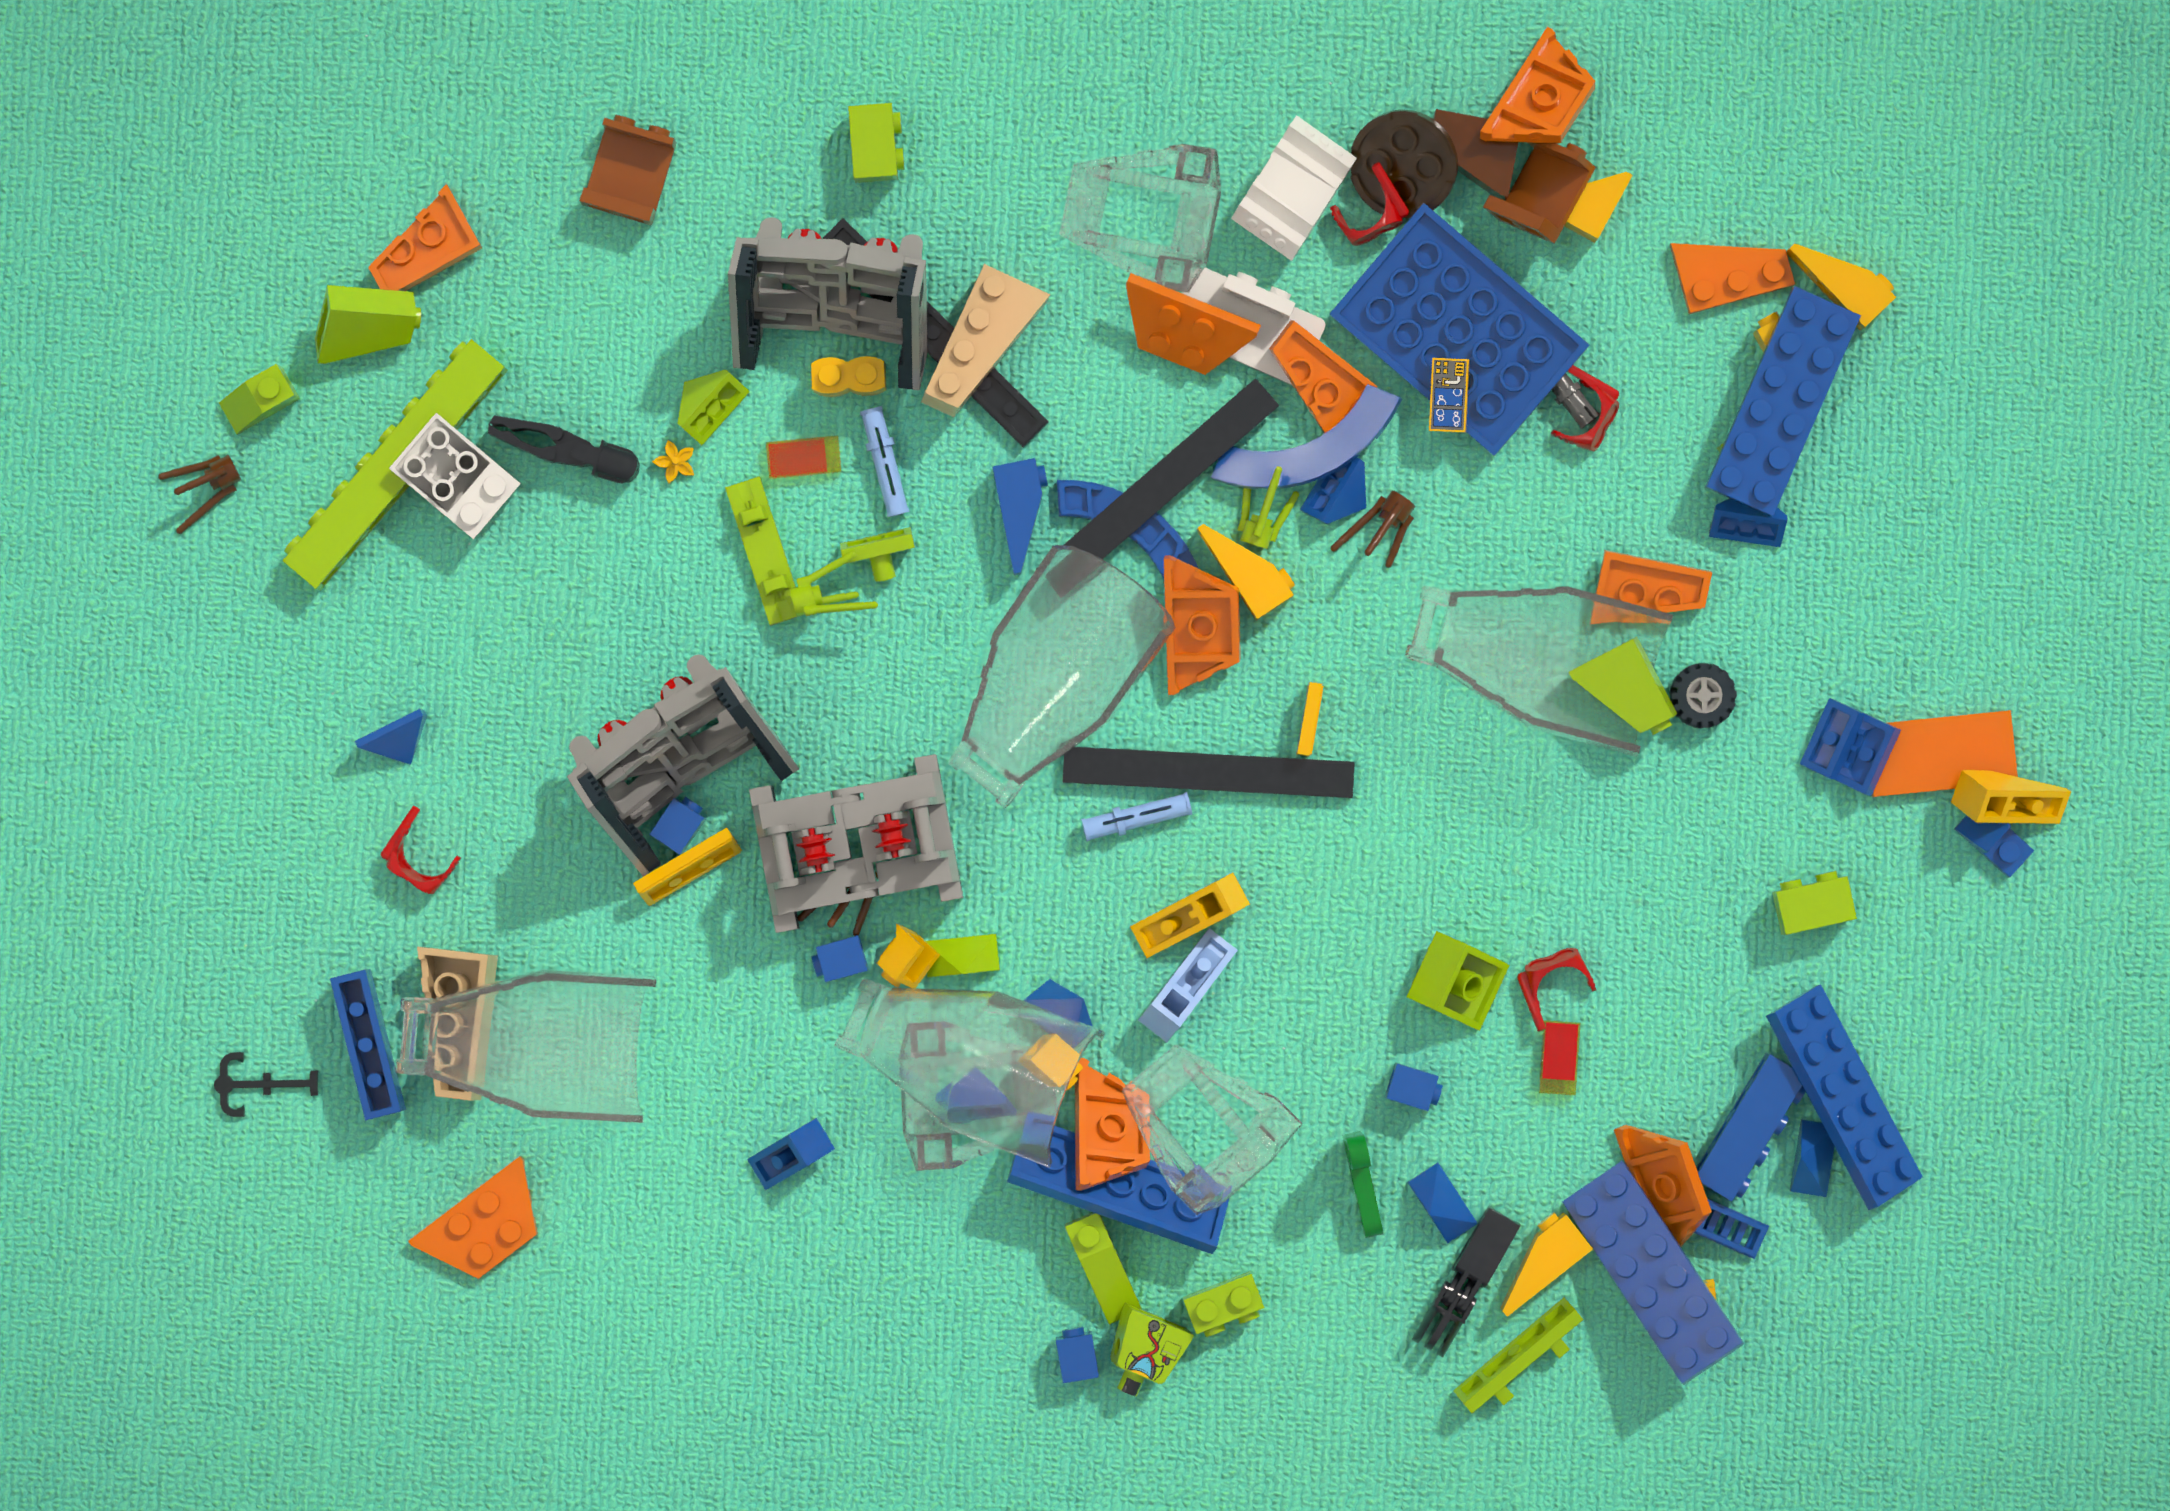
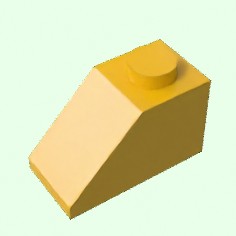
M1623 172L1587 183L1565 227L1595 243L1633 175Z

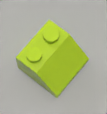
M1436 931L1406 997L1480 1031L1510 965L1466 943Z

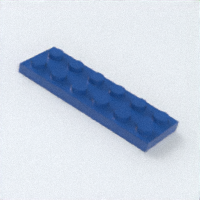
M1796 286L1792 287L1705 488L1766 515L1774 516L1861 315Z
M1821 984L1812 987L1766 1015L1868 1210L1879 1207L1923 1178Z
M1029 1116L1026 1117L1023 1123L1007 1179L1008 1183L1213 1254L1217 1248L1232 1190L1230 1187L1150 1159L1146 1168L1078 1191L1076 1190L1075 1133Z
M1619 1162L1562 1201L1683 1385L1745 1344L1625 1162Z

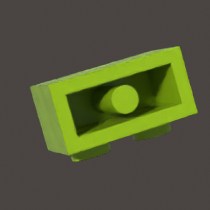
M892 103L848 106L855 183L899 180L898 170H905L903 148H896L895 134H902L900 112H893Z
M1837 871L1815 875V883L1802 885L1801 879L1779 883L1781 890L1772 892L1781 935L1857 919L1848 876L1838 877Z
M1251 1271L1183 1297L1196 1334L1204 1332L1205 1337L1226 1330L1224 1323L1237 1318L1239 1324L1256 1319L1260 1316L1258 1310L1265 1308Z

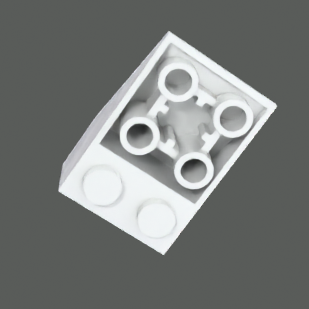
M435 413L389 468L472 539H475L521 484L437 413Z

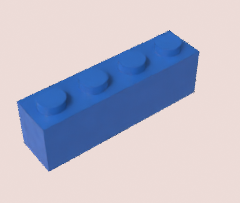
M371 969L330 978L365 1121L406 1110Z
M1765 1053L1696 1167L1702 1184L1731 1202L1735 1196L1741 1198L1751 1183V1179L1747 1176L1754 1165L1758 1167L1762 1165L1770 1151V1148L1766 1145L1773 1133L1779 1136L1789 1120L1785 1113L1793 1102L1797 1105L1806 1092L1791 1066L1773 1055Z

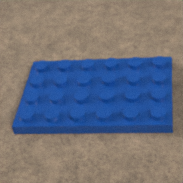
M1425 203L1421 205L1330 312V315L1428 400H1430L1432 358L1469 359L1466 432L1494 456L1590 346V344Z

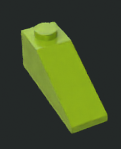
M1091 1212L1066 1223L1065 1229L1108 1324L1120 1320L1125 1302L1142 1309L1101 1215Z

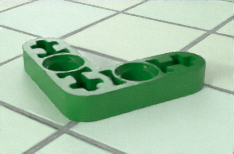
M1361 1131L1342 1135L1365 1238L1382 1235L1383 1228L1369 1170L1371 1162L1365 1136Z

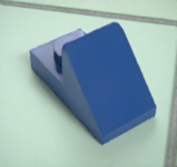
M1966 815L1954 828L2008 878L2034 852L2026 842L2010 829L2011 825L2009 823H1976Z

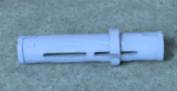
M879 406L861 411L860 415L862 416L868 443L865 444L866 449L871 451L887 510V517H892L910 511L907 507L901 477L892 445L895 444L894 438L889 437L882 411L883 408ZM875 428L878 429V433H879V437H880V441H881V445H882V448H883V452H884L885 459L882 458V454H881V450H880V446H879V442H878V439H877V435H876ZM885 465H887L895 495H892Z
M1185 792L1181 795L1151 801L1120 810V807L1112 808L1113 812L1087 819L1083 818L1081 821L1086 841H1090L1091 839L1118 833L1119 836L1126 835L1127 830L1185 815H1192V809L1188 794Z

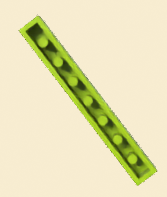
M472 339L467 344L462 341L449 356L452 362L444 371L438 369L429 378L425 385L429 388L420 400L414 397L402 411V414L405 415L403 420L397 427L392 424L383 432L378 440L381 445L372 455L368 452L360 459L355 466L358 472L350 482L344 480L337 486L331 495L334 501L326 510L322 507L318 509L308 521V525L311 528L302 538L297 535L285 548L284 552L288 555L283 559V562L315 589L321 591L409 488V485L389 468L435 413L458 430L508 371Z

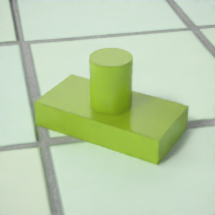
M911 527L840 543L842 557L852 551L856 553V557L847 563L870 559L876 582L896 577L890 553L915 548Z

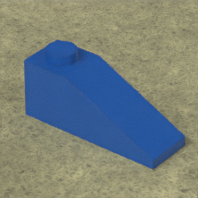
M1035 458L992 466L1014 576L1022 574L1043 496L1041 488L1048 486L1044 465L1037 466Z

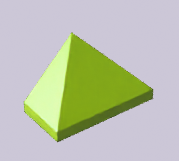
M726 369L685 381L677 424L699 444L703 445L750 391Z
M996 934L926 941L940 954L939 958L927 972V977L1000 970Z

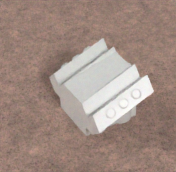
M1296 115L1231 219L1292 261L1357 158Z

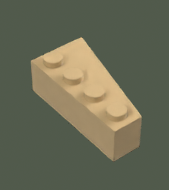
M984 264L921 403L955 417L991 370L1003 358L1008 349L1046 305L1050 294Z
M417 947L418 959L421 961L422 992L425 994L427 1015L425 1017L430 1036L431 1048L429 1050L435 1096L469 1101L481 1100L498 955Z

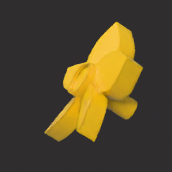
M668 440L665 446L667 456H659L652 463L658 467L667 468L665 477L668 484L675 480L678 472L684 476H694L692 466L686 462L691 458L694 448H683L678 452L676 445Z

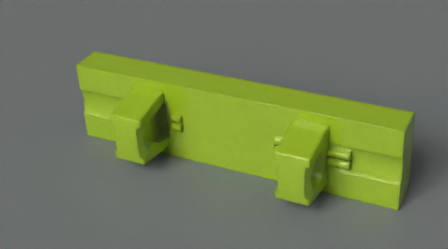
M760 476L725 487L769 625L772 626L800 617L796 615L790 594V588L796 587ZM764 520V522L747 527L748 524L754 521Z
M1563 1297L1454 1389L1453 1392L1471 1413H1474L1494 1395L1502 1405H1505L1514 1397L1506 1385L1549 1348L1558 1358L1567 1353L1570 1348L1561 1338L1584 1319Z

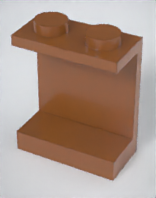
M615 115L614 120L604 118L602 125L605 130L587 188L583 187L580 202L583 206L652 226L677 142L674 138L669 137L671 131L658 126L650 125L649 129L645 130L635 127L636 121L624 116Z
M1527 142L1534 149L1512 187L1508 198L1504 201L1489 195L1483 208L1499 221L1555 244L1596 167L1585 158L1587 152L1574 144L1568 143L1566 147L1558 145L1559 143Z

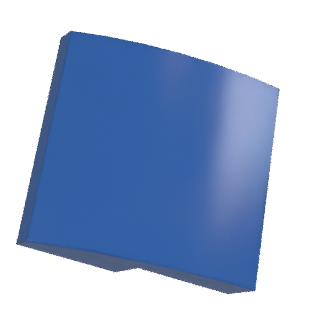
M1829 698L1800 764L1829 779L1836 780L1865 795L1872 796L1901 730L1862 711Z

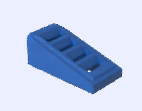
M1708 1199L1712 1212L1694 1233L1755 1259L1769 1226ZM1721 1214H1725L1717 1234L1713 1233ZM1736 1219L1739 1222L1731 1240H1729L1727 1237ZM1748 1225L1753 1228L1745 1246H1742L1740 1242Z

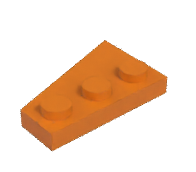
M1294 320L1289 321L1269 348L1324 434L1335 427L1352 410L1367 384L1378 387Z

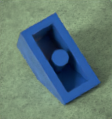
M815 1118L747 1160L764 1189L767 1190L809 1166L835 1148L818 1119Z

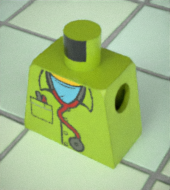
M1125 1302L1110 1355V1360L1119 1368L1124 1369L1117 1388L1137 1397L1145 1378L1162 1385L1185 1352L1194 1335L1186 1327Z

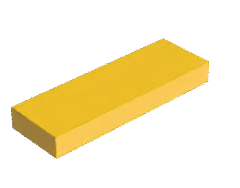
M725 828L635 881L633 884L646 904L651 906L738 855L742 849L729 829Z

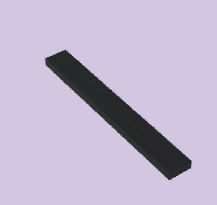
M844 218L822 238L841 240L846 245H850V243L864 245L867 243ZM868 294L873 299L890 303L893 299L892 296ZM927 301V353L939 363L954 327ZM995 368L991 370L971 396L1023 448L1049 423Z
M1255 378L1037 567L1036 570L1059 596L1063 595L1276 410L1279 404Z
M1064 746L1063 783L1353 798L1355 762Z

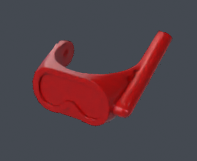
M1380 162L1373 164L1372 170L1381 184L1386 202L1381 219L1373 227L1357 231L1354 228L1350 229L1338 206L1330 207L1334 220L1353 246L1370 242L1379 235L1399 227L1403 223L1402 218L1409 214L1408 208Z
M1573 365L1567 373L1579 379L1580 384L1598 394L1601 400V414L1595 426L1584 434L1569 436L1552 430L1551 435L1566 443L1569 442L1577 447L1595 451L1602 443L1609 425L1618 413L1619 402L1617 399L1620 394L1617 389Z
M412 806L382 850L381 857L387 861L386 866L392 873L406 879L422 892L434 894L452 871H454L461 857L457 855L446 872L436 876L420 874L409 865L404 856V840L420 812L418 807Z
M1566 948L1553 955L1535 959L1525 966V971L1517 976L1538 1032L1546 1030L1540 1012L1541 1008L1537 998V990L1540 981L1547 973L1559 967L1576 968L1586 976L1591 991H1596L1593 978L1576 948Z

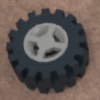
M1698 663L1686 667L1674 678L1669 692L1670 701L1677 712L1676 717L1686 725L1694 728H1710L1722 723L1730 716L1735 707L1737 691H1735L1733 679L1729 677L1725 670L1714 664Z

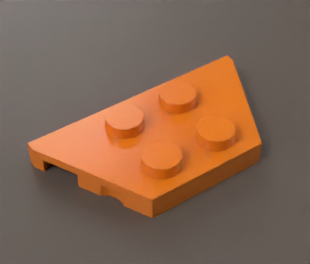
M1547 27L1481 129L1480 139L1484 141L1561 143L1595 90V80L1586 69L1578 65L1577 58L1569 49L1565 50L1557 41L1556 33L1553 29Z
M1130 273L1126 282L1138 348L1206 375L1256 338L1261 327L1260 324Z
M1166 555L1164 557L1168 695H1175L1180 690L1197 681L1201 682L1211 677L1213 673L1221 669L1225 670L1240 662L1239 588L1171 555Z
M1079 1057L1077 1061L1082 1065L1083 1069L1076 1075L1078 1080L1075 1083L1076 1190L1082 1191L1146 1168L1150 1162L1149 1095L1135 1087L1125 1085L1121 1079L1111 1073L1107 1076L1088 1066L1090 1061Z
M1623 1125L1614 1129L1625 1164L1680 1247H1682L1712 1212L1688 1143L1629 1125Z
M519 1156L408 1241L409 1244L479 1279L531 1240L538 1232L525 1173V1162L522 1156Z

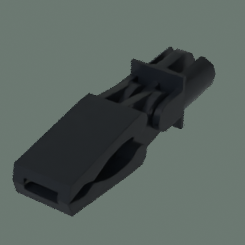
M496 415L489 422L488 434L544 461L578 466L580 468L591 466L593 467L592 476L621 484L633 481L639 474L640 463L637 456L631 450L608 443L605 440H602L600 447L597 448L587 440L554 425ZM494 427H508L513 432L533 431L548 435L556 445L544 448L535 447L521 441L510 431H500Z
M1491 1206L1487 1207L1451 1268L1455 1271L1450 1282L1445 1281L1433 1302L1430 1303L1431 1307L1412 1340L1419 1343L1437 1313L1440 1314L1424 1347L1432 1350L1449 1321H1452L1453 1324L1437 1351V1355L1442 1358L1444 1357L1462 1324L1466 1323L1465 1321L1477 1301V1298L1474 1297L1480 1287L1485 1288L1488 1285L1519 1230L1520 1223L1511 1220ZM1466 1279H1468V1282L1462 1290L1461 1287L1463 1286ZM1439 1302L1443 1303L1448 1308L1445 1310L1444 1308L1438 1306ZM1452 1311H1457V1313L1461 1314V1317L1452 1314Z

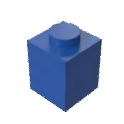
M686 796L682 802L673 798L650 835L679 855L683 854L706 820L705 817L700 815L703 808Z
M859 935L816 947L817 954L811 956L816 976L823 975L825 982L869 970Z
M1395 1062L1385 1098L1429 1111L1430 1104L1437 1106L1443 1085L1437 1083L1439 1078L1437 1075Z
M1083 1326L1062 1330L1063 1336L1056 1337V1345L1063 1384L1099 1378L1092 1331L1084 1332Z

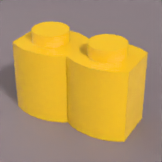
M862 356L847 362L839 358L828 357L811 363L812 390L820 396L838 397L849 392L861 396H873L886 391V365L882 359Z

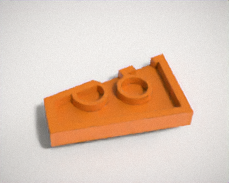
M447 184L438 192L439 196L426 209L423 208L415 217L416 220L401 236H397L368 267L380 289L407 291L482 249Z
M1670 244L1689 314L1795 285L1786 249Z
M1604 550L1590 622L1705 608L1712 571Z

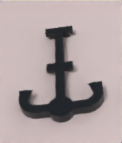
M232 1052L225 1055L220 1062V1076L214 1082L215 1090L220 1093V1105L223 1112L232 1117H245L244 1105L237 1109L229 1106L228 1093L233 1088H263V1095H271V1088L310 1087L311 1096H318V1070L310 1071V1079L271 1080V1073H263V1080L233 1081L228 1076V1064L231 1060L243 1063L244 1052Z

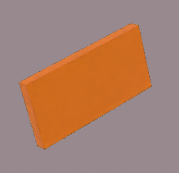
M2011 710L1888 722V724L1900 729L1901 732L1872 797L1955 789L1962 770H1988L2018 777Z

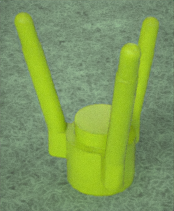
M1280 466L1275 468L1260 515L1252 514L1250 521L1251 489L1243 488L1241 519L1237 529L1242 531L1240 541L1268 549L1270 541L1276 542L1280 528L1299 497L1298 491L1292 493L1271 528L1273 520L1267 519L1282 473Z
M852 551L808 576L796 579L798 586L790 588V594L797 616L857 611L878 607V603L875 601L831 604L856 599L859 597V593L854 591L822 597L819 585H811L812 582L856 557L855 552Z

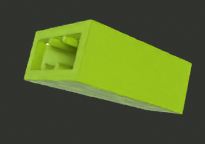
M327 285L315 335L318 363L326 364L410 344L414 329H419L421 324V308L415 306L414 292Z
M1638 637L1568 672L1575 682L1638 732L1643 733L1650 729L1652 735L1672 726L1669 719L1677 715V712Z

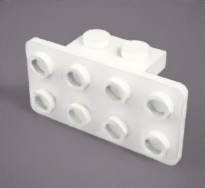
M1200 265L1193 267L1182 294L1261 325L1256 338L1229 358L1292 385L1269 348L1290 320H1294L1320 340L1325 329L1324 320L1296 308V303L1290 301L1291 294L1273 286H1271L1270 291L1256 286L1258 280L1245 273L1238 272L1237 276L1229 274L1226 277Z

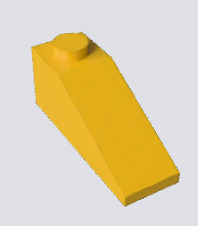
M1793 244L1786 251L1787 255L1834 304L1861 315L1856 326L1860 331L1896 298L1891 292L1894 290V286L1881 273L1876 276L1868 269L1798 244Z
M1205 524L1197 528V532L1232 585L1239 588L1240 597L1256 621L1294 596L1290 589L1295 584L1284 568L1278 571L1274 564Z
M1962 770L1951 803L1976 823L2060 824L2071 791L2064 787L1994 771Z
M1232 872L1133 924L1130 928L1146 958H1149L1250 905Z
M1554 1212L1537 1225L1540 1231L1534 1235L1500 1307L1507 1317L1593 1250L1565 1213L1557 1216Z

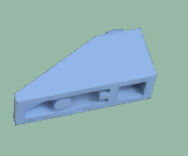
M1209 928L1138 1021L1167 1043L1238 950Z

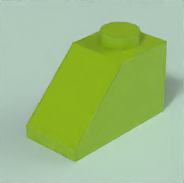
M275 364L242 383L221 400L219 404L235 433L238 435L298 401L300 397L283 367Z

